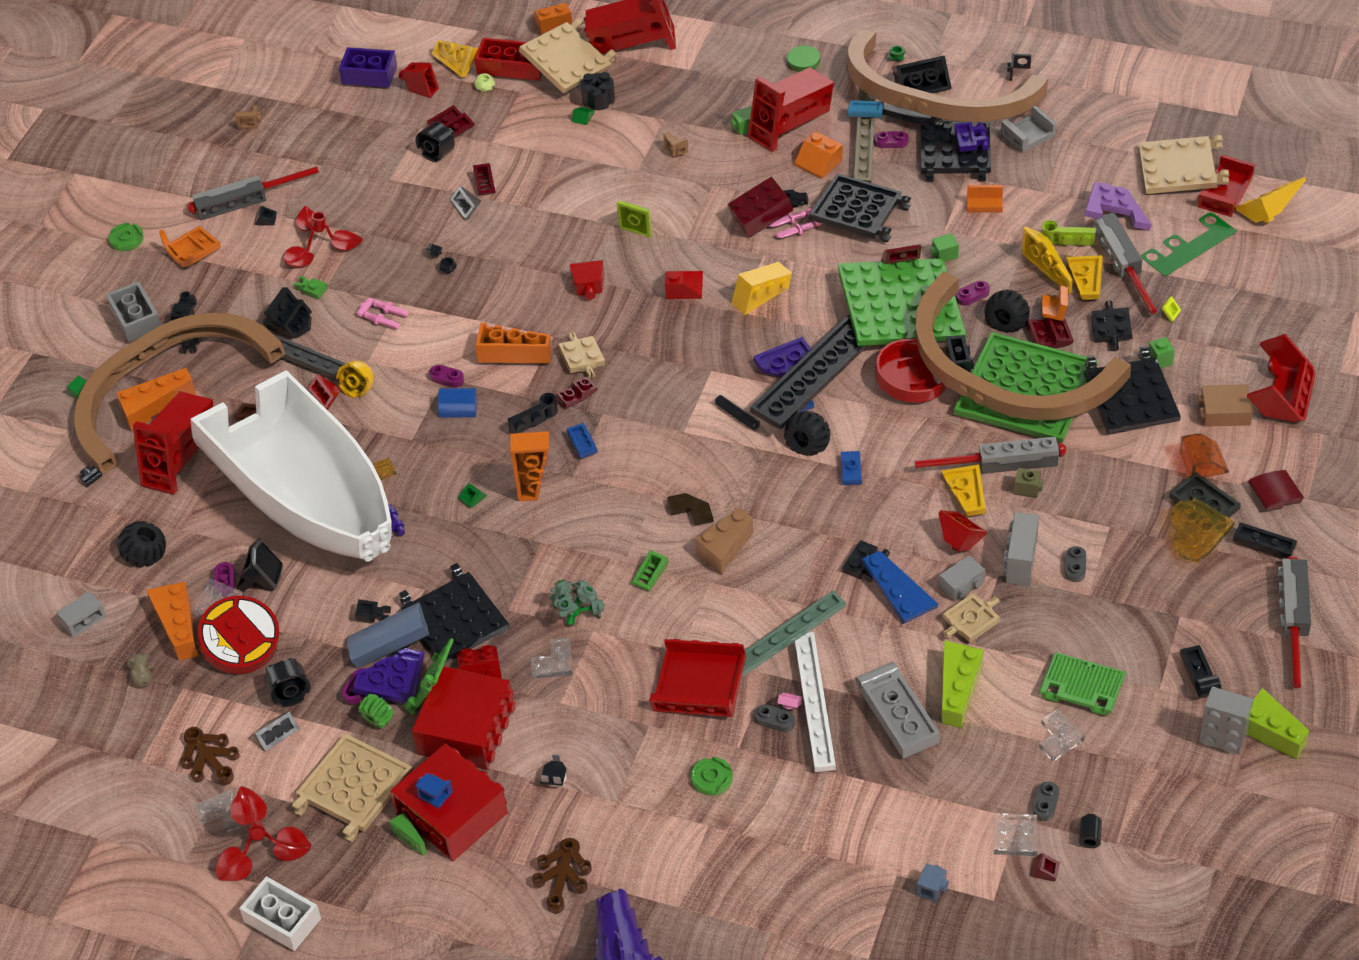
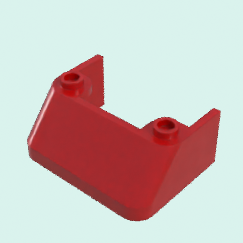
M1286 333L1260 342V346L1270 357L1268 370L1276 378L1274 385L1248 393L1247 397L1265 417L1296 423L1304 421L1307 416L1316 375L1313 365Z

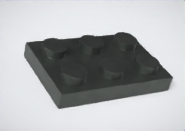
M1197 472L1171 491L1169 496L1170 499L1213 530L1240 510L1241 507L1238 501Z

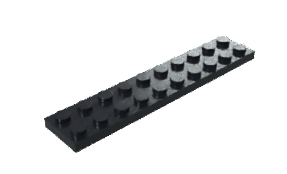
M847 315L750 407V413L781 430L787 425V422L794 414L800 412L869 345H857L850 315Z

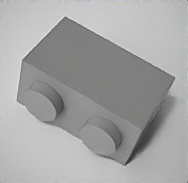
M970 555L939 575V588L954 602L965 597L973 589L979 588L985 582V569Z
M90 591L56 612L61 625L73 638L107 617L103 605Z

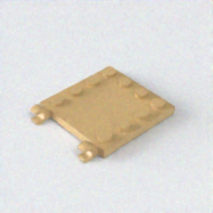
M580 18L576 19L571 25L566 22L523 44L519 48V52L562 93L580 85L585 74L602 73L610 69L611 63L615 61L613 57L617 55L614 50H610L603 56L578 32L582 30L580 25L584 23Z
M1216 135L1210 140L1209 136L1139 143L1145 193L1153 194L1217 188V184H1228L1229 171L1221 170L1218 174L1215 173L1211 149H1223L1222 135Z
M345 733L296 792L298 799L292 805L296 809L294 814L301 817L305 813L308 804H311L348 823L349 825L345 827L343 834L346 835L344 839L352 843L357 837L358 831L365 832L391 800L390 790L413 771V768Z

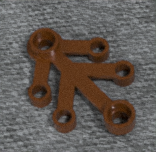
M198 727L188 728L184 734V742L187 744L184 756L180 760L184 769H191L194 766L192 756L195 747H197L199 755L195 768L191 772L192 780L196 783L204 780L203 769L207 760L216 771L218 782L223 785L230 784L234 779L232 769L228 766H222L214 755L227 756L229 760L235 761L240 756L238 748L234 746L224 748L229 744L228 736L224 733L219 735L204 734ZM204 742L217 743L218 747L206 746Z
M574 838L563 839L559 843L558 850L548 856L542 854L537 858V865L540 869H547L552 862L562 858L560 864L543 874L535 873L532 877L533 885L541 888L546 882L557 876L553 894L547 899V908L553 914H558L564 910L565 904L562 893L566 877L573 883L577 893H584L588 889L587 881L580 878L570 866L572 858L579 866L581 874L588 875L592 872L591 862L584 860L580 855L579 842ZM543 860H546V861H547V862L544 863V864L540 863V862L543 861Z

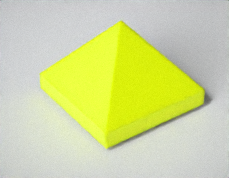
M1172 296L1168 298L1161 308L1170 322H1173L1181 311Z

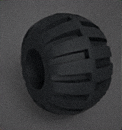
M1007 289L994 293L988 299L984 313L988 325L992 326L991 328L1005 333L1009 331L1013 333L1026 326V322L1030 317V307L1020 293L1017 294L1016 291Z
M802 411L794 414L784 429V438L787 440L786 444L788 447L790 446V450L807 456V454L813 456L817 455L818 452L824 451L829 444L831 436L827 421H824L825 418L813 411Z
M136 521L128 524L120 532L117 547L124 561L129 562L132 566L136 565L142 568L144 566H152L164 556L166 540L163 532L157 526L155 527L154 524L147 523V521Z

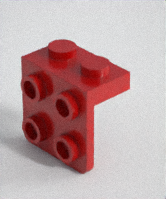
M484 645L480 649L475 650L467 648L457 653L459 670L502 679L496 646Z

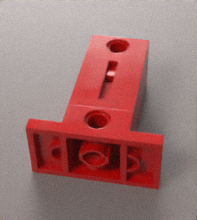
M622 0L585 10L586 17L583 18L586 26L584 28L586 38L589 37V43L601 54L608 53L610 50L616 51L663 39L664 43L668 44L670 50L676 49L675 26L665 0Z
M810 67L774 84L761 76L756 78L747 137L771 152L777 150L779 135L830 111L834 82Z
M179 391L150 424L138 421L133 424L141 486L173 495L178 491L176 475L199 449L192 437L191 418L213 408V399Z

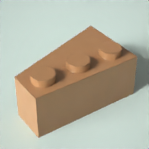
M740 507L695 538L696 553L722 575L729 562L734 560L738 550L743 548L753 534V518Z

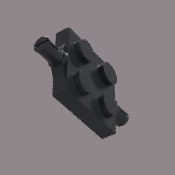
M1109 300V304L1108 301L1105 302L1106 310L1091 311L1095 343H1111V350L1115 351L1116 348L1117 351L1119 350V341L1133 339L1129 308L1113 309V302Z

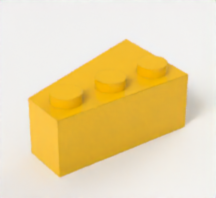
M776 262L738 274L731 304L744 315L748 314L788 289L792 272L781 263Z

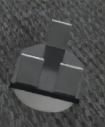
M552 754L553 761L544 765L540 784H548L553 787L563 786L567 778V768L563 762H560V755Z

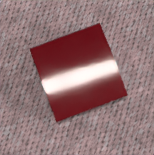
M454 105L427 120V125L437 121L447 128H451L454 132V138L475 126V123L465 112L461 114Z
M918 244L887 249L883 252L881 261L889 264L920 259L922 246Z
M1046 317L1045 320L1028 319L1026 322L1032 343L1056 349L1071 345L1074 342L1065 317L1063 321Z
M1286 470L1264 473L1248 481L1266 510L1282 509L1285 504L1301 503L1304 499V496Z

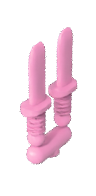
M808 208L806 212L801 211L792 215L789 213L769 226L776 227L788 222L794 224L795 220L806 217V214L809 217L813 209ZM813 220L802 225L797 223L790 229L778 232L776 236L784 238L795 233L802 235L803 231L813 228L814 225L820 226L821 223Z
M367 298L364 303L362 302L357 311L358 317L364 316L365 319L374 321L375 325L382 324L394 329H398L399 323L383 318L384 315L381 313L376 315L367 312L372 304L374 307L383 309L384 313L391 312L403 317H407L409 314L408 311L393 306V303L390 301L384 303L378 300L374 301L372 298Z

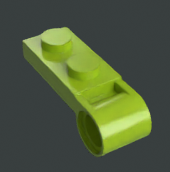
M1047 220L1042 223L1041 233L1048 237L1052 244L1094 245L1095 228L1058 227L1057 222L1053 220Z

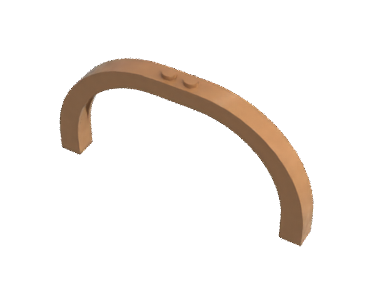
M861 28L851 39L848 47L847 71L852 81L862 91L887 104L932 117L962 122H987L1007 119L1032 109L1047 92L1048 78L1032 74L1027 82L1018 90L996 98L967 100L939 96L889 81L868 66L865 58L875 48L877 32Z
M943 271L928 287L919 303L916 314V340L919 353L925 365L946 386L955 390L960 395L974 400L977 404H981L998 413L1028 420H1055L1072 417L1103 404L1130 378L1131 364L1114 357L1103 371L1090 382L1065 393L1032 396L1004 390L956 365L942 352L933 334L935 321L940 311L959 291V278Z
M227 313L190 315L172 320L151 330L108 358L95 370L81 390L76 403L74 423L78 439L87 458L102 475L118 465L112 451L97 436L96 417L98 409L105 395L117 381L161 351L192 338L227 337L250 345L272 364L286 355L282 342L261 324L246 317Z

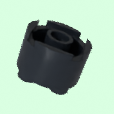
M608 72L587 73L583 76L580 87L584 106L587 105L593 110H604L609 107V104L615 102L614 81Z
M434 121L416 135V146L423 151L421 153L423 157L429 161L436 162L454 149V132L451 128H447L445 125Z
M295 658L271 664L266 668L264 681L274 703H280L285 707L293 706L302 702L307 692L309 694L311 689L310 682L303 666Z

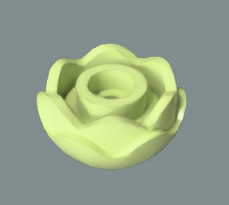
M480 74L475 79L474 85L477 90L486 92L493 89L495 80L489 74Z

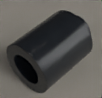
M1087 814L1080 819L1079 844L1082 847L1093 849L1101 845L1102 820L1097 815Z

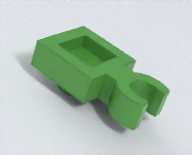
M304 276L299 277L300 283H294L296 290H303L304 295L317 300L328 289L327 283L314 278L308 281Z

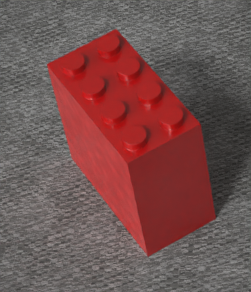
M443 666L439 678L427 695L412 729L417 755L430 757L446 743L451 748H456L466 760L470 759L476 768L487 770L490 763L494 762L497 746L501 745L502 733L504 729L508 728L509 716L515 711L516 702L513 700L514 690L511 689L510 680Z
M446 743L390 790L396 815L406 814L416 831L452 861L456 860L508 814L503 786L498 782H493L485 771L478 770L470 759L466 760L456 748H451ZM426 773L433 774L443 781L451 780L453 793L439 809L418 798L416 784L419 778Z

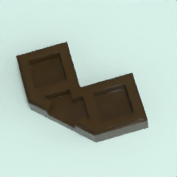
M687 493L667 497L671 515L691 512L695 526L714 522L709 503Z

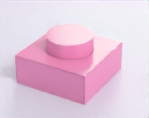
M783 692L779 695L777 703L782 704L783 708L794 710L795 707L798 708L802 705L803 697Z

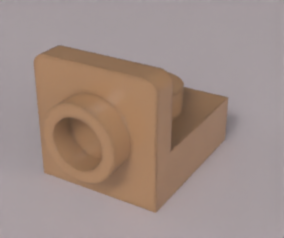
M257 105L253 106V111L236 112L235 118L238 129L258 128L259 122L262 121L261 111H258Z
M670 131L663 133L664 147L673 158L688 152L687 138L678 140Z

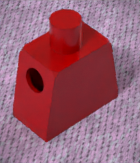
M411 62L404 70L399 72V79L405 80L407 89L413 93L431 98L439 89L431 63Z
M603 260L569 264L571 279L578 296L585 295L586 299L592 300L596 297V294L603 292L605 276Z

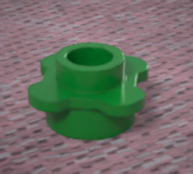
M893 46L889 50L890 55H888V59L895 61L905 59L904 54L906 50L903 47Z

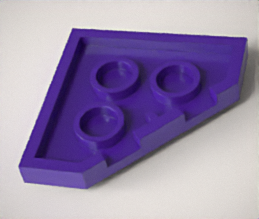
M800 337L753 356V361L762 373L783 377L811 348L804 338Z
M404 648L398 651V654L390 658L388 656L376 662L374 666L368 669L363 668L359 670L353 693L366 696L375 694L384 700L405 704L409 697H415L425 652Z

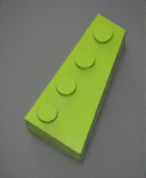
M944 640L942 724L962 729L983 667V649Z

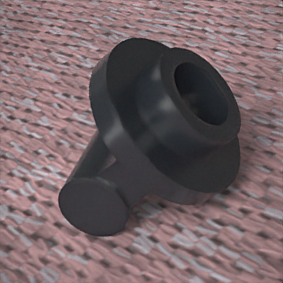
M88 465L80 471L81 476L79 478L86 487H89L101 478L102 474L95 466L90 468Z

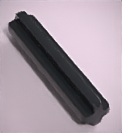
M722 395L715 398L716 405L752 430L759 428L760 421Z

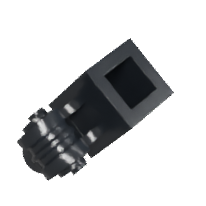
M188 291L180 294L178 304H174L170 315L171 321L195 315L193 309L197 305L195 295L190 294Z

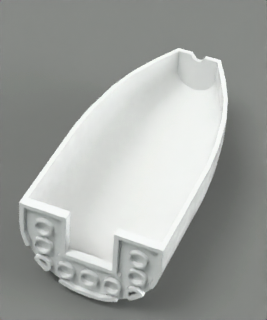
M287 370L255 386L256 413L229 427L228 409L224 403L191 418L192 437L196 445L257 508L299 539L318 548L344 556L364 559L366 562L371 561L381 553H386L390 549L392 529L389 506L382 482L373 464L345 427Z

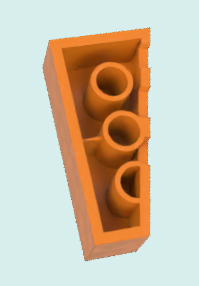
M480 323L475 345L478 362L550 363L552 356L551 335L532 331L522 333L516 328L505 330L499 325L489 327L487 323Z
M183 368L122 390L116 394L129 427L133 431V424L136 421L142 423L150 422L152 420L151 417L160 413L179 391L196 395L187 368Z
M549 431L510 434V453L518 501L538 500L541 480L547 461V453L549 452Z
M186 582L147 589L150 603L178 660L198 657L191 600Z

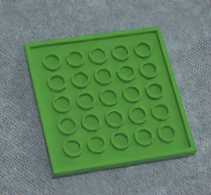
M918 259L885 264L884 261L838 263L837 270L857 345H884L901 339H916V314L919 303L933 281L943 271L947 272L944 259ZM955 295L937 316L933 328L936 342L946 341V337L964 335L966 340V331Z
M991 332L972 374L1014 393L1032 396L1055 395L1074 390L1087 383L1084 371L1087 370L1085 362L1088 361L1085 356ZM962 395L954 408L955 415L1038 438L1056 437L1057 443L1064 442L1075 417L1055 420L1020 419L998 413Z

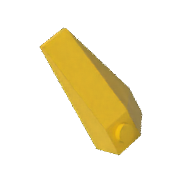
M1303 177L1288 182L1235 208L1255 223L1260 221L1268 223L1274 220V216L1281 213L1306 181V178Z
M1024 227L1022 254L1056 284L1068 287V294L1072 292V278L1052 242L1039 231Z

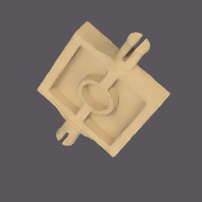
M570 332L568 334L570 341L558 344V349L570 374L586 372L589 379L591 377L592 379L595 378L596 375L593 369L604 366L605 359L594 337L589 336L578 339L575 332Z
M974 593L970 594L943 613V619L951 626L943 631V635L948 639L955 633H958L971 643L1000 622V616L992 609V607L1000 603V600L997 596H993V598L986 602L979 599Z

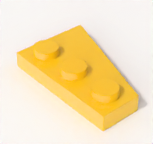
M437 39L432 55L459 76L466 78L478 48Z
M1103 256L1066 257L1081 299H1100Z
M979 464L941 471L943 478L967 517L986 514Z

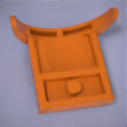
M201 226L194 228L172 242L169 241L164 230L159 231L167 253L176 263L183 267H188L221 248V243Z

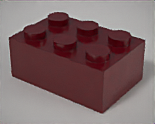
M772 176L727 204L732 217L749 238L793 211L789 197Z

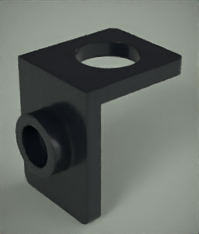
M1012 53L1011 62H1008L1007 72H1010V81L1013 79L1014 68H1031L1030 54ZM1024 58L1027 60V63L1020 64L1018 60Z

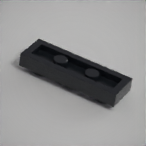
M1241 522L1233 537L1234 542L1283 558L1293 555L1298 541Z

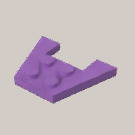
M1094 182L1083 216L1100 219L1103 214L1102 210L1131 216L1134 227L1150 230L1152 224L1128 189L1111 186L1107 183Z

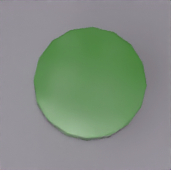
M798 46L789 51L787 63L793 70L799 72L809 67L815 69L820 64V53L811 46Z
M129 223L117 225L110 231L111 234L108 236L111 247L118 251L135 249L144 239L141 227L137 224L130 225Z
M718 757L701 759L691 770L693 787L704 795L715 796L722 794L732 784L733 773L730 765Z

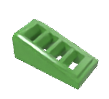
M650 550L631 583L646 591H650L669 564L668 558ZM650 567L652 569H655V571L648 570V568ZM647 573V574L651 575L652 577L649 578V577L645 576L644 574ZM644 579L648 581V584L646 585L639 580Z
M402 813L390 820L393 833L422 856L427 854L423 839L406 814Z

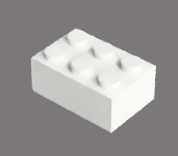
M267 876L239 908L245 923L293 951L299 947L321 920L318 906L315 903Z

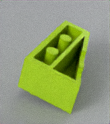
M1263 688L1253 700L1247 735L1297 760L1307 745L1309 730Z

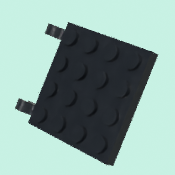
M944 122L942 128L934 127L930 124L927 126L921 125V173H926V182H933L934 173H979V181H986V173H991L990 143L988 150H983L980 145H977V150L960 152L954 124L967 122ZM972 122V126H977L980 122ZM981 122L986 127V136L990 142V122Z
M837 173L811 211L809 220L874 239L876 236H879L882 241L889 242L891 239L889 234L892 229L883 227L896 205H899L902 210L908 211L911 207L909 204L911 197L902 196L901 191Z
M1148 346L1140 347L1141 352L1138 353L1140 360L1127 362L1131 364V374L1125 384L1111 398L1097 406L1107 434L1180 421L1181 415L1156 357L1150 358ZM1094 355L1086 357L1088 362H1085L1087 370L1084 371V377L1087 383L1105 368H1097Z
M458 563L450 566L453 571L451 574L454 580L414 601H412L406 590L399 593V596L402 598L400 601L403 605L401 611L416 603H420L429 635L421 639L433 655L435 653L439 654L449 639L453 638L454 641L445 663L457 657V653H460L461 650L472 649L509 629L507 620L471 573L463 574Z

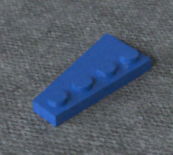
M881 551L863 558L862 563L903 624L938 608V603Z

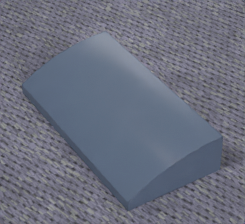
M416 603L349 635L347 642L352 663L357 668H360L429 635L420 603Z

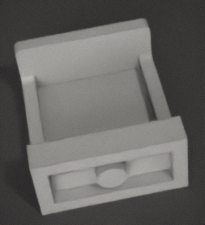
M1036 106L1032 107L1030 115L1015 123L1006 119L1002 121L1001 135L1022 153L1055 136L1056 131L1055 121L1050 119Z

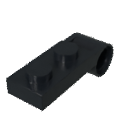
M544 393L540 396L539 405L508 418L509 432L511 434L521 433L554 417L558 413L556 396L553 393Z
M1200 645L1180 649L1182 661L1200 698L1209 696L1212 686L1221 689L1220 680L1217 675H1213Z

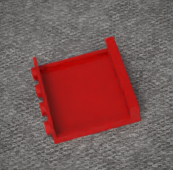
M665 639L664 643L667 649L656 692L655 694L651 693L649 699L653 711L733 717L747 656L743 644Z

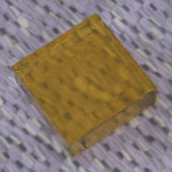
M389 457L373 463L380 480L396 475V470Z

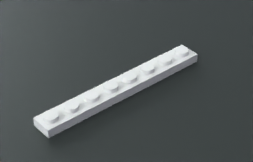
M808 632L795 641L814 770L815 772L836 770L815 635L814 632Z

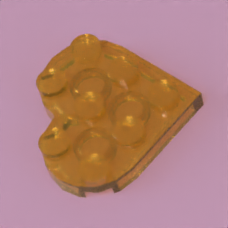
M1195 498L1184 502L1181 500L1171 510V525L1177 531L1174 535L1175 551L1181 558L1194 563H1199L1207 557L1235 526L1233 520Z

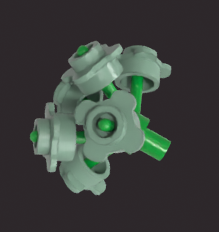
M563 579L555 582V587L550 589L553 592L549 596V599L553 602L552 606L559 609L561 617L568 615L567 624L574 625L576 616H579L580 612L591 610L592 615H598L601 618V612L604 611L605 604H603L602 600H598L597 592L588 582L579 580L577 583H573L572 581L566 582ZM570 585L574 587L573 592L577 595L575 603L572 600V595L568 594L571 591ZM583 602L590 603V606L581 608Z

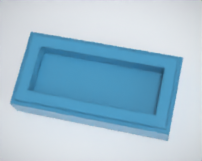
M850 100L847 115L850 117L881 118L884 102Z

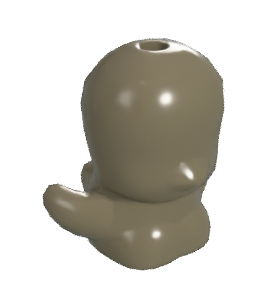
M136 654L127 662L128 667L132 669V680L139 687H147L153 680L150 670L154 667L148 665L150 658L148 654Z

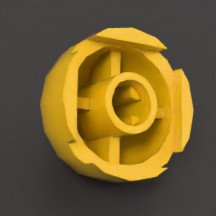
M353 360L347 362L337 371L336 377L337 379L339 378L341 383L339 387L349 397H363L373 387L374 373L368 364L363 361Z

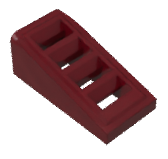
M490 163L473 165L478 195L496 193Z

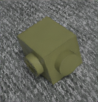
M1018 468L1014 484V495L1037 498L1038 492L1043 490L1044 480L1041 479V471Z

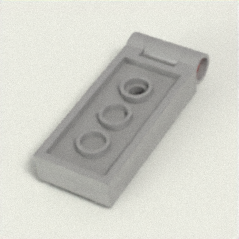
M894 662L856 677L857 686L863 692L864 699L903 759L940 743V732Z

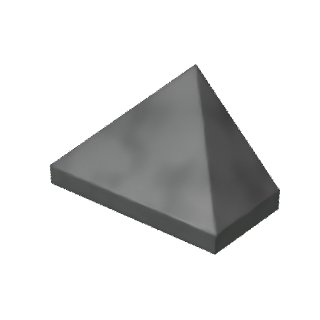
M462 186L457 188L450 199L466 220L471 217L482 201Z
M286 712L265 722L254 734L264 751H266L300 728L291 713Z

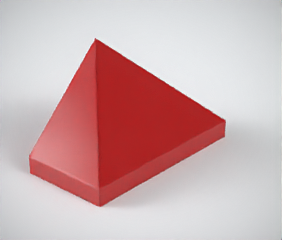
M319 374L315 376L308 387L314 398L326 410L329 409L341 391L338 386Z

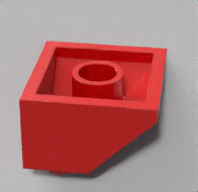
M666 271V299H702L703 271Z
M940 510L938 513L944 541L949 543V547L956 552L969 551L987 534L986 530L959 512Z

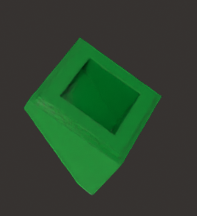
M584 107L575 108L572 114V122L587 125L595 111Z
M79 375L67 386L70 396L77 399L87 382Z
M468 482L458 496V499L470 508H473L487 495Z

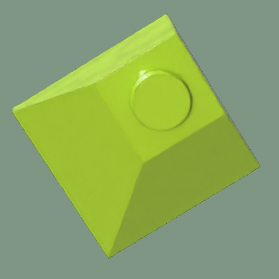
M618 201L619 228L651 238L650 210L629 202Z

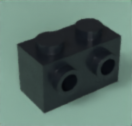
M965 336L946 337V356L956 365L971 373V369H974L973 358H970L969 344H966Z

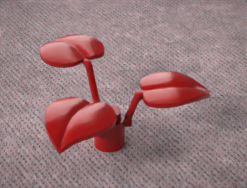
M304 206L297 216L296 225L302 231L311 230L307 248L304 249L299 246L288 248L284 253V263L292 267H305L312 263L314 255L308 251L310 250L314 231L320 233L326 229L329 237L333 239L331 241L332 246L341 251L355 248L363 242V239L346 230H337L332 235L329 224L326 223L325 213L321 211L315 212Z
M241 786L231 804L230 813L236 823L240 825L248 824L249 836L247 837L243 852L238 847L231 846L220 854L216 864V875L221 881H239L246 878L252 870V861L246 856L252 840L259 841L264 836L267 837L272 843H275L273 854L283 861H293L301 858L311 849V843L300 829L293 826H287L279 830L276 839H274L268 831H265L264 823L261 821L266 817L267 813L264 800L253 790Z

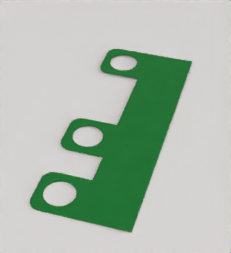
M1210 212L1199 219L1201 223L1209 228L1208 231L1189 243L1178 235H1172L1164 240V244L1173 250V253L1165 257L1157 250L1149 249L1141 255V258L1166 277L1236 233L1237 230ZM1208 216L1215 217L1216 223L1208 224L1205 222V218ZM1171 239H1178L1181 244L1174 247L1169 244V241ZM1148 253H1156L1158 259L1151 261L1147 259L1146 255Z

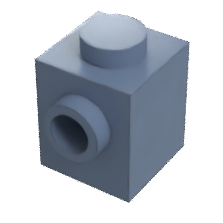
M926 863L917 882V896L937 903L941 893L946 892L949 885L947 870L938 865Z

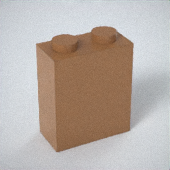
M1248 384L1203 385L1201 393H1198L1197 401L1198 405H1201L1200 419L1204 420V427L1251 425L1253 412L1251 401L1247 397L1249 393Z

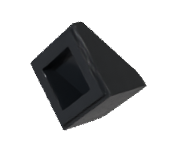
M260 206L254 225H274L277 211Z

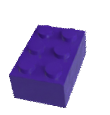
M347 47L339 67L342 84L390 87L397 68L395 51Z

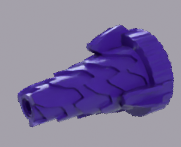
M619 888L618 891L607 893L601 898H597L596 926L598 938H595L596 958L594 960H663L660 956L654 958V954H650L647 938L643 939L642 928H638L635 910L631 908L625 890Z

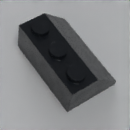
M945 55L902 64L892 68L894 80L897 84L928 93L952 89Z

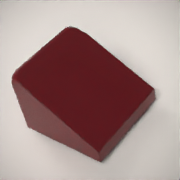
M1041 853L1033 859L1030 876L1055 882L1060 862Z

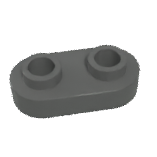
M1079 546L1069 548L1066 553L1065 575L1072 582H1080L1086 575V551Z
M761 705L755 710V720L761 726L780 732H789L795 726V717L787 710L770 705Z
M1043 782L1038 787L1033 805V815L1039 821H1049L1055 814L1059 798V788L1055 783Z

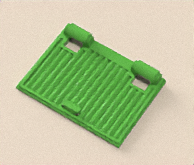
M453 638L449 639L439 654L435 653L432 656L431 660L433 662L420 682L416 697H409L404 704V708L410 711L411 715L414 714L416 707L418 708L429 694L432 686H435L454 641Z
M1055 652L1039 693L1042 694L1044 699L1054 702L1068 701L1089 707L1093 713L1106 716L1112 713L1126 671ZM1050 685L1059 687L1057 694L1048 691ZM1102 699L1107 701L1106 706L1102 707L1096 705L1097 700Z

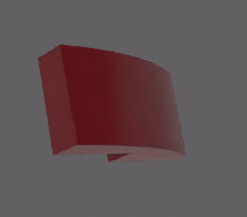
M588 377L573 381L571 388L556 392V400L566 409L591 396L597 391L598 387Z

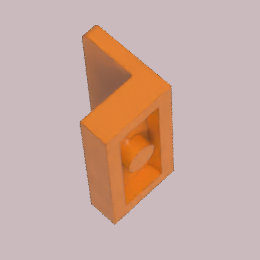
M968 185L967 212H1003V185Z
M1060 286L1057 298L1042 295L1041 316L1063 321L1068 307V287Z

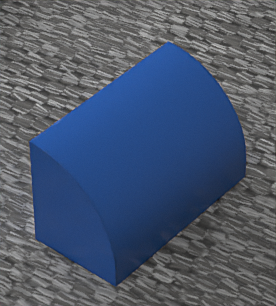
M476 388L439 389V418L476 417L478 404Z

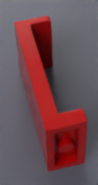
M1221 155L1220 163L1215 173L1218 174L1221 170H1228L1229 183L1217 184V188L1201 190L1198 208L1232 217L1236 210L1235 207L1240 203L1253 179L1255 164Z

